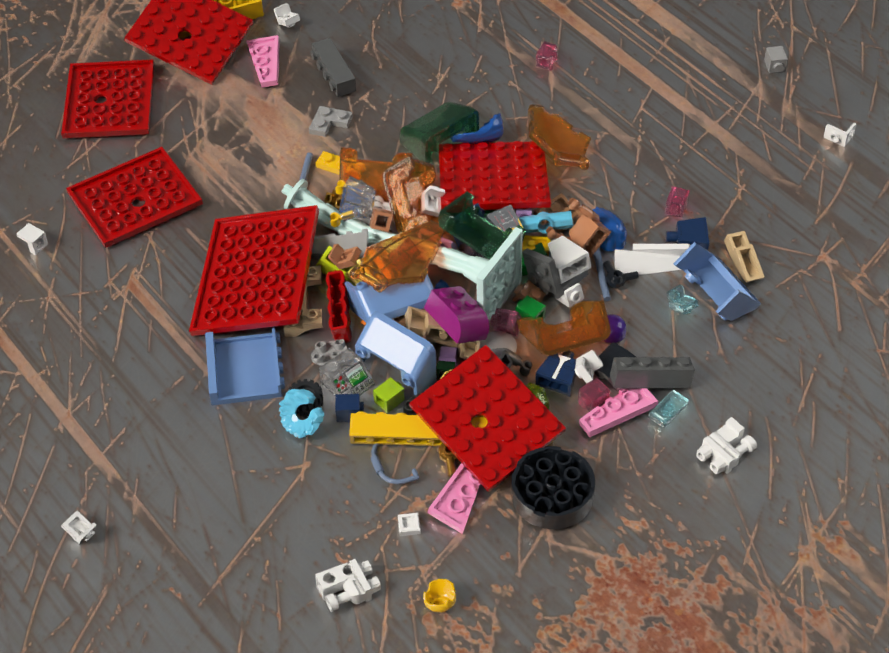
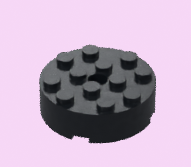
M547 446L530 451L517 462V466L512 473V502L518 514L530 524L552 530L568 528L583 520L592 508L595 492V475L590 464L574 451L571 453L557 446Z

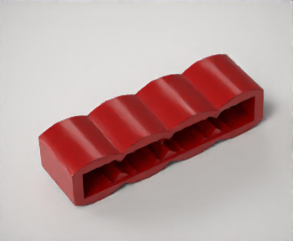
M342 270L331 271L326 275L328 286L327 298L329 301L328 313L330 315L329 327L334 341L344 339L345 343H348L352 339V331L350 328V304L345 287L346 279Z

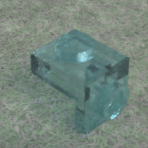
M678 285L666 293L670 309L681 314H688L699 306L697 299L685 295L683 285Z

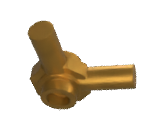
M442 443L438 448L439 458L447 464L448 476L452 477L456 471L454 462L457 458Z

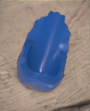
M501 114L494 115L489 122L484 123V126L476 132L454 135L450 139L452 142L471 144L495 142L502 137L504 132Z
M596 207L592 209L599 215L600 222L611 231L600 247L610 252L615 249H623L627 239V230L623 221L613 212L604 208Z

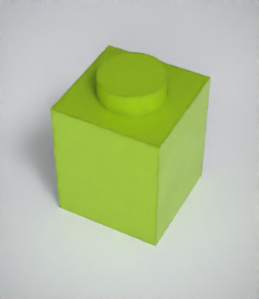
M390 377L373 390L374 403L388 414L405 400L403 385Z

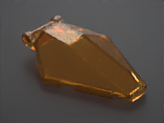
M530 105L528 108L529 138L554 161L556 167H580L583 170H587L589 168V160L585 154L591 138L582 131L579 134L573 131L572 124L556 113L550 115L544 111V106Z
M431 220L368 246L360 266L351 269L350 277L365 282L379 293L388 286L397 283L424 282L428 273V266L433 262L441 245V238L444 232H446L445 227Z

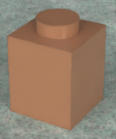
M374 207L369 223L370 228L389 232L393 217L392 211Z

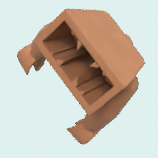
M571 198L567 205H570L569 209H577L580 214L575 215L573 218L575 224L569 230L570 236L566 237L562 233H557L551 226L546 229L547 236L550 240L564 236L588 251L591 258L611 231L600 222V217L597 213L583 204L580 205L577 199Z

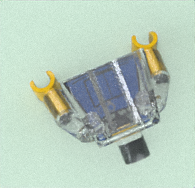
M349 176L346 183L343 180L337 182L335 187L336 193L342 194L339 208L341 215L336 212L331 213L330 223L332 227H338L341 224L340 220L347 221L354 218H367L374 207L382 209L384 203L375 200V188L367 185L363 180H357Z

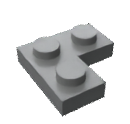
M319 106L309 127V134L326 137L331 125L348 128L353 117L352 112Z

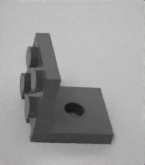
M528 248L522 252L529 281L541 288V291L547 295L550 292L554 293L556 299H559L564 295L565 290L579 283L588 275V270L560 284L553 258Z

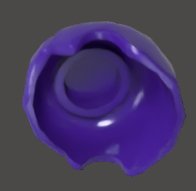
M605 315L598 321V336L601 340L607 343H617L625 338L626 323L619 315Z

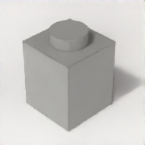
M783 46L766 47L764 61L769 73L786 71L788 59Z

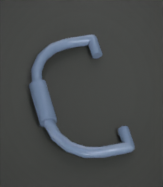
M381 444L373 445L371 450L372 457L370 459L377 475H380L383 480L398 485L419 479V474L415 468L412 469L413 476L407 478L392 479L386 476L379 457L376 455L377 448Z

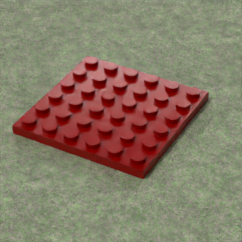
M543 141L439 144L440 188L445 189V194L441 197V211L464 210L477 203L484 210L501 209L508 205H512L513 209L551 208Z

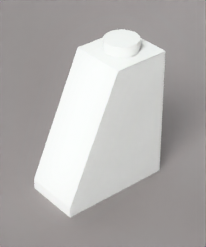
M561 236L548 243L550 258H553L555 261L560 284L591 268L589 252L566 237Z

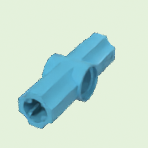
M542 211L537 215L518 217L523 226L522 234L531 232L546 234V229L549 226L554 230L573 227L571 211L557 213ZM544 220L549 221L545 225L540 224Z

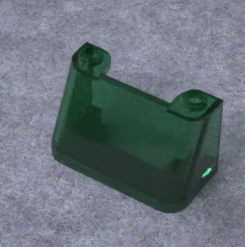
M446 102L402 127L399 141L426 165L432 161V153L439 151L440 143L461 131L463 133L478 131L479 112L470 106Z
M467 191L440 210L438 222L442 229L490 260L513 230L509 227L504 232L479 216L480 208L478 206L475 207L472 202L474 195ZM518 225L517 228L522 229V243H523L524 236H525V233H526V229H524L523 227H521L520 225Z

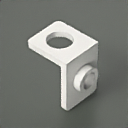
M853 123L847 132L827 124L824 138L845 147L854 136L856 123Z

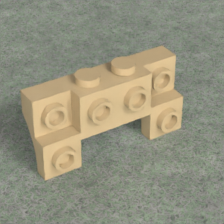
M321 265L309 266L299 324L284 325L285 337H297L307 330L322 328V308L308 309L307 291L308 286L322 284Z
M408 306L405 313L406 328L427 341L457 347L460 358L465 360L480 349V341L457 344L426 310Z

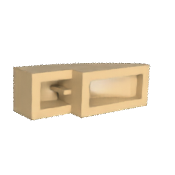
M745 231L727 234L724 242L734 265L744 281L748 283L764 279L765 277L753 244H749Z

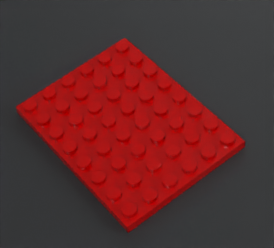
M317 205L215 219L189 328L191 336L205 335L207 332H213L214 334L299 324L319 215Z

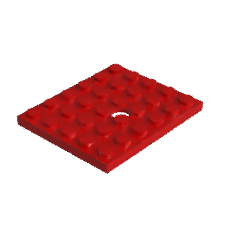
M151 0L124 37V41L212 85L253 25V20L214 0ZM183 31H187L192 35L190 39H185L184 41L178 36Z
M154 59L70 63L61 131L62 138L149 134ZM101 96L106 98V101L103 103L95 102Z
M159 147L66 188L68 195L105 248L203 204L201 197L163 147ZM139 199L140 201H145V204L135 207L132 202Z
M484 345L409 403L410 408L488 492L514 472L517 462L524 455L532 450L546 447L566 431V427L487 345ZM475 416H483L487 419L488 423L484 428H475L471 421Z

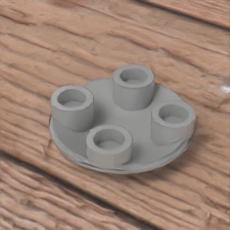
M503 331L489 332L486 340H480V348L487 345L490 349L507 348L514 353L517 352L516 340L512 335Z
M344 339L329 342L319 341L315 344V349L311 353V360L317 365H331L342 360L348 354L349 349Z

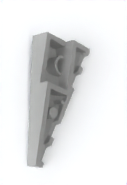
M362 229V232L358 233L347 231L345 235L336 236L335 233L315 236L311 258L320 259L328 246L333 248L334 244H339L344 250L357 246L362 251L359 259L369 260L367 253L369 243L368 229Z

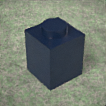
M335 394L336 421L350 422L351 413L364 412V401L360 402L359 394Z

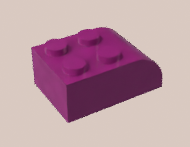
M456 286L431 290L424 309L457 344L486 340L489 333L488 317L485 311L470 297L464 288Z

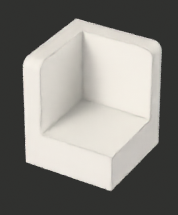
M30 223L17 233L18 238L28 243L30 252L34 255H37L48 245L45 232Z

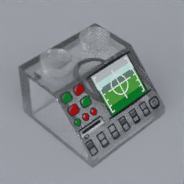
M350 348L319 368L320 383L334 396L335 394L361 395L375 385V381L363 360Z

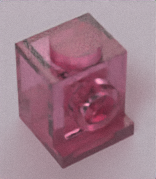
M543 42L536 53L537 67L550 71L553 69V62H556L558 57L557 45Z
M496 308L490 323L494 331H503L517 337L522 318L516 311Z

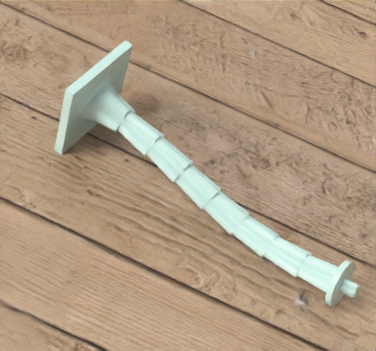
M301 179L294 187L285 184L281 191L287 195L284 209L317 205L319 208L317 222L338 232V235H345L347 231L358 233L362 232V229H368V247L385 249L388 254L412 258L415 261L438 265L439 268L462 273L463 276L476 283L477 304L485 311L489 323L522 281V229L515 227L493 257L486 259L470 256L453 248L442 247L425 240H415L400 234L397 235L372 229L370 225L354 217L340 220L341 224L338 227H332L330 223L331 213L336 212L339 215L344 213L331 204L323 202L307 190L308 182L304 179Z

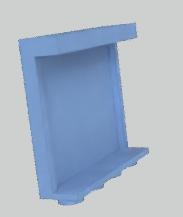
M275 326L272 327V333L214 339L213 332L205 333L209 396L212 406L282 397L285 381L284 377H280V374H283L284 371L283 363L279 362V359L282 358L281 347H277V344L281 343L280 333L275 331Z

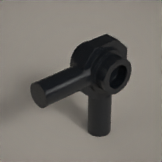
M610 261L603 263L608 272L606 281L612 288L622 287L626 281L639 278L637 271L623 274L621 271L615 270Z

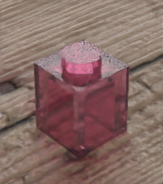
M672 186L666 201L665 213L682 218L688 205L690 190Z
M596 377L579 389L578 403L582 408H586L590 412L597 406L601 407L605 404V400L609 398L610 389Z

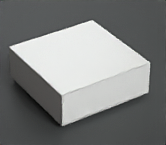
M418 513L398 515L400 536L421 534Z

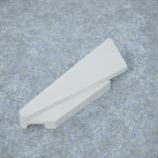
M633 244L632 251L615 249L614 269L621 271L623 274L637 271L639 275L681 270L673 263L691 245Z

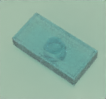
M672 390L649 413L648 418L665 428L689 404V399Z

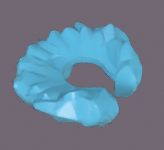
M291 389L286 393L284 400L279 403L281 406L279 411L282 426L286 429V432L294 435V437L304 438L308 435H313L320 426V423L323 422L324 411L321 407L312 409L309 417L305 420H300L296 414L297 408L300 405L314 403L316 397L312 392L305 389Z

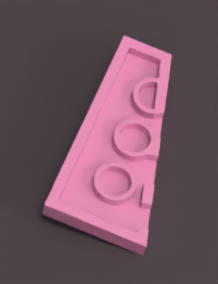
M278 35L246 40L262 88L278 85L280 45Z
M621 388L616 396L606 399L604 405L601 407L597 406L579 419V425L589 437H592L658 407V400L647 388Z
M462 463L427 512L461 534L464 532L480 486L478 480Z

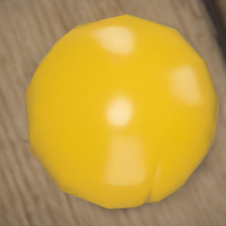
M448 579L431 581L427 592L424 591L423 595L426 608L433 612L441 613L452 608L456 602L454 583Z

